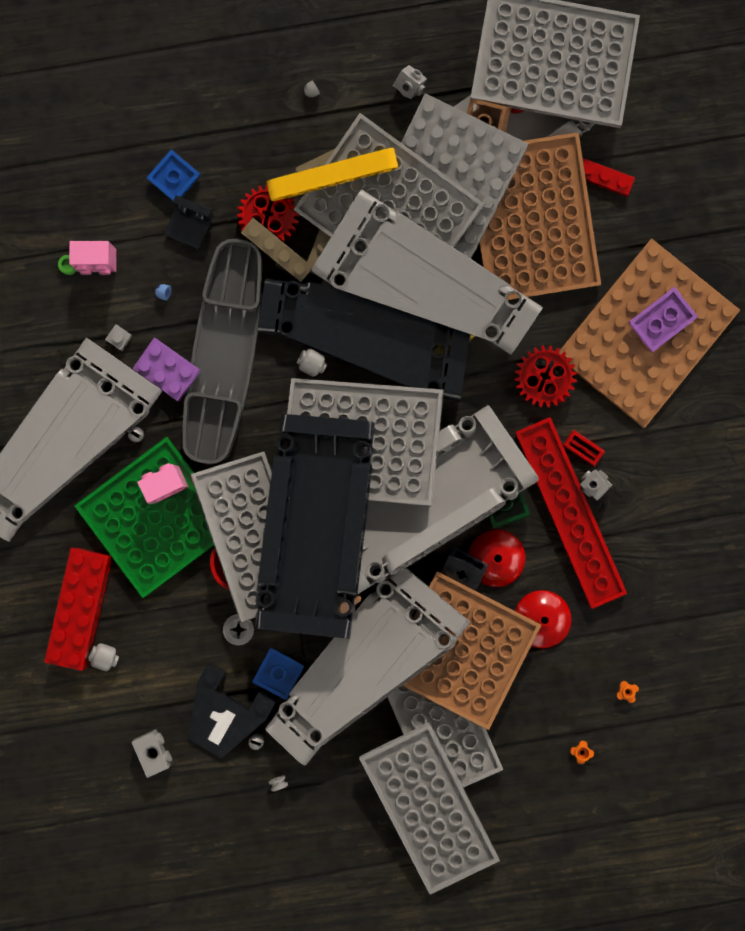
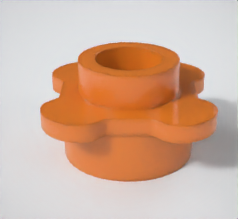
M622 681L617 698L628 700L629 703L635 702V694L639 690L638 686Z
M580 741L578 746L571 748V754L575 755L579 764H584L585 761L594 755V752L588 748L586 741Z

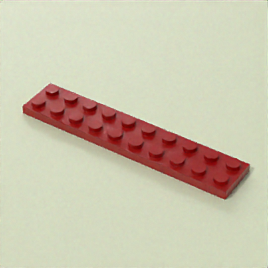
M551 417L514 432L526 460L539 478V481L536 482L590 608L593 609L626 595V589Z

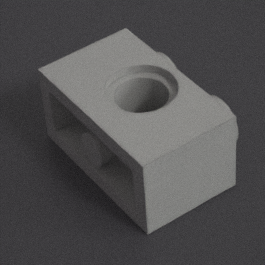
M156 729L135 738L131 742L147 778L168 769L172 765V757L168 750L165 751L163 746V736ZM150 748L157 750V757H152L149 754Z

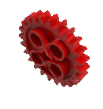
M267 185L265 190L259 186L258 192L252 188V195L245 194L247 201L241 199L243 206H238V211L241 213L237 214V218L242 219L238 222L239 226H244L241 231H243L252 218L259 219L262 222L261 225L265 226V216L268 214L271 201ZM289 198L274 201L271 207V216L268 219L267 229L283 243H285V236L291 238L289 231H296L293 225H298L296 218H299V213L294 210L296 205L292 206L295 203V199L289 200ZM263 201L266 203V206L259 208L256 204ZM282 206L285 210L283 212H276L275 208ZM272 224H278L280 226V229L274 231L270 228V226Z
M542 345L541 351L534 347L535 353L533 354L527 351L529 357L525 358L522 356L521 358L524 363H517L521 370L515 371V373L520 375V377L515 378V381H520L521 383L516 388H523L520 395L527 394L526 401L532 398V405L539 401L540 407L543 406L544 402L548 408L551 402L557 406L558 399L565 402L563 396L570 397L571 395L568 390L575 389L571 386V383L577 382V380L572 378V376L577 375V372L571 370L575 367V364L569 365L572 358L565 359L567 353L563 352L560 355V348H557L554 352L551 345L548 350H545L544 345ZM545 359L546 367L538 369L536 367L537 360ZM554 361L553 367L549 372L551 379H546L541 392H538V388L543 381L541 374H545L550 362ZM558 366L564 369V374L561 377H556L553 373L554 369ZM531 376L538 378V384L534 387L528 384V379ZM548 384L556 386L554 394L549 395L546 393L545 388Z

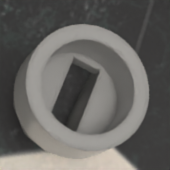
M313 80L305 85L304 92L308 97H315L320 94Z
M132 427L128 431V437L133 442H140L144 438V431L139 427ZM134 431L139 434V438L132 435L131 432Z
M258 733L251 735L248 741L250 748L253 750L261 749L264 744L263 736ZM253 740V741L259 742V743H261V744H260V745H257V744L251 743V741Z

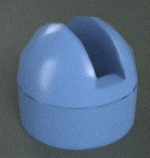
M165 284L158 285L155 289L156 296L162 300H168L171 294V286Z

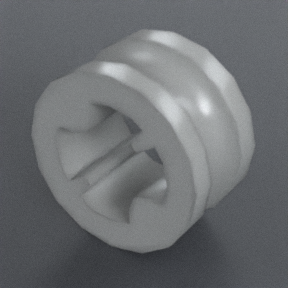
M285 775L269 781V785H272V792L288 786V783L284 781Z

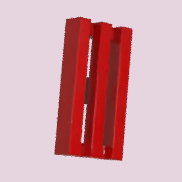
M572 430L563 443V447L593 467L596 466L605 452L575 430ZM573 437H577L578 439L592 447L594 450L599 452V454L596 455L595 453L581 445L579 442L574 440ZM571 442L572 444L583 450L585 453L593 457L595 460L592 461L587 456H585L584 454L570 446L569 443Z

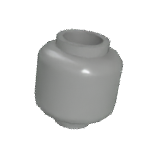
M311 348L306 351L303 350L297 361L299 369L312 377L318 375V373L322 374L327 366V363L324 362L325 356Z
M99 643L97 646L92 647L88 661H91V666L94 668L109 671L111 666H116L119 656L116 655L114 647Z

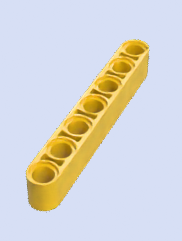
M387 148L274 178L266 182L271 201H278L398 169V163L394 148Z

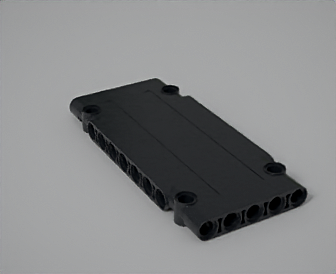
M292 414L282 415L280 436L276 441L278 452L273 459L258 576L260 592L256 598L258 609L255 628L350 639L352 618L355 612L354 600L357 597L372 476L371 458L373 456L374 422ZM287 440H290V441H291L290 447L287 448V449H284V448H283L284 442L287 441ZM367 447V453L362 456L359 455L360 448ZM267 594L271 596V602L268 605L264 603V597ZM343 603H348L349 610L343 614L340 607Z

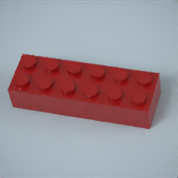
M81 548L70 549L44 663L80 671L88 668V658L93 646L113 560L111 555Z

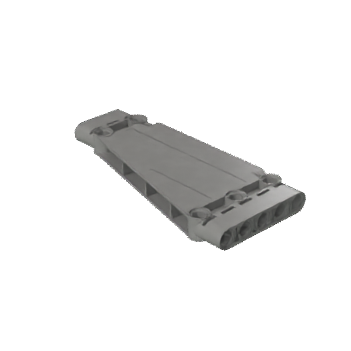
M361 190L311 270L337 289L489 340L510 355L517 348L543 308L509 286L510 284L364 190ZM381 207L387 210V215L383 219L377 216V211ZM359 241H363L366 244V249L363 252H359L356 249V244ZM338 274L345 277L343 285L336 283V276ZM511 293L519 296L516 304H510L507 300ZM526 299L520 310H517L522 301ZM515 315V317H514V319L512 320V322L510 323V325H509V326H506V325L508 324V322L510 321V319L512 318V316ZM490 326L497 329V334L493 337H489L486 334V329ZM502 331H503L504 334L502 335V337L500 338L499 342L497 343L496 340L499 338L500 334H501Z
M86 337L75 354L67 360L66 367L55 375L0 453V537L10 542L24 521L128 433L132 427H135L149 414V409L163 390ZM79 354L85 357L87 360L85 361L82 358H80ZM80 361V368L78 370H74V363ZM96 365L99 368H101L102 372L96 369L94 366ZM109 377H114L116 380H118V382L116 383ZM107 383L112 384V389L109 392L104 391V386ZM125 387H128L129 389L134 391V393L132 394L131 392L126 390ZM141 397L147 400L149 404H146L144 401H142ZM142 404L143 412L136 414V406ZM18 508H21L23 512L20 518L16 516Z
M407 568L394 575L389 574L383 582L377 585L376 591L368 595L354 612L350 639L333 638L292 689L287 702L280 705L278 713L266 726V731L297 761L307 765L322 745H325L452 649L457 639L471 622ZM386 586H390L391 591L388 595L384 594V589ZM418 610L420 616L417 620H414L412 614ZM448 635L449 643L444 646L441 642L442 637ZM289 706L293 708V713L291 716H289L287 713V709ZM316 732H319L321 735L319 742L315 740Z

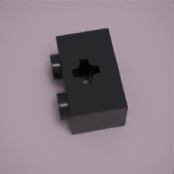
M454 547L441 573L476 591L489 564Z

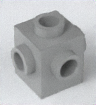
M408 65L401 70L393 87L399 90L404 97L412 99L416 95L420 96L422 94L427 78L419 70Z
M593 470L592 472L587 471L581 478L583 482L580 485L583 487L582 491L588 497L593 496L596 500H599L612 487V484L607 480L609 477L603 471Z

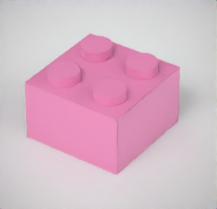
M70 241L69 264L82 275H91L92 272L110 275L111 272H116V248L109 241Z
M168 463L159 468L160 471L157 473L149 472L141 476L142 480L138 481V484L147 503L155 504L189 487L179 466Z

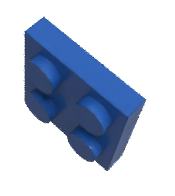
M171 149L147 176V179L173 201L176 195L183 197L201 175Z
M271 647L252 682L287 700L305 665Z

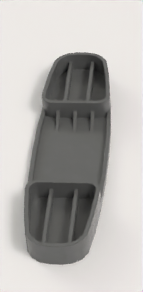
M228 239L217 246L203 289V302L191 364L200 369L201 372L188 389L184 400L182 433L185 454L191 460L204 464H220L230 456L243 414L254 362L261 308L263 262L258 248L253 243L245 240Z

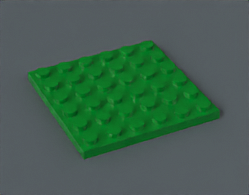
M168 437L164 438L75 505V508L142 598H145L214 546L190 476L195 472ZM168 463L179 466L189 487L155 504L147 503L138 484V481L142 480L141 476L149 472L157 473L160 471L159 468Z

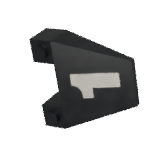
M209 662L197 682L188 739L218 757L223 758L266 720L277 700L260 690L250 708L217 690L227 671Z

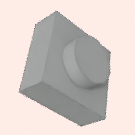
M115 324L105 340L123 351L132 335Z

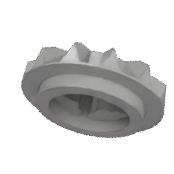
M238 614L225 621L223 634L231 644L243 645L252 638L254 626L251 620L241 622V628L247 630L242 631L238 638L237 632L231 630L236 628L238 621H240Z

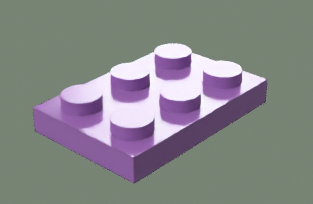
M673 287L629 321L628 324L652 353L698 318V316L678 290Z
M156 338L151 341L133 367L136 372L179 402L201 372L200 369Z

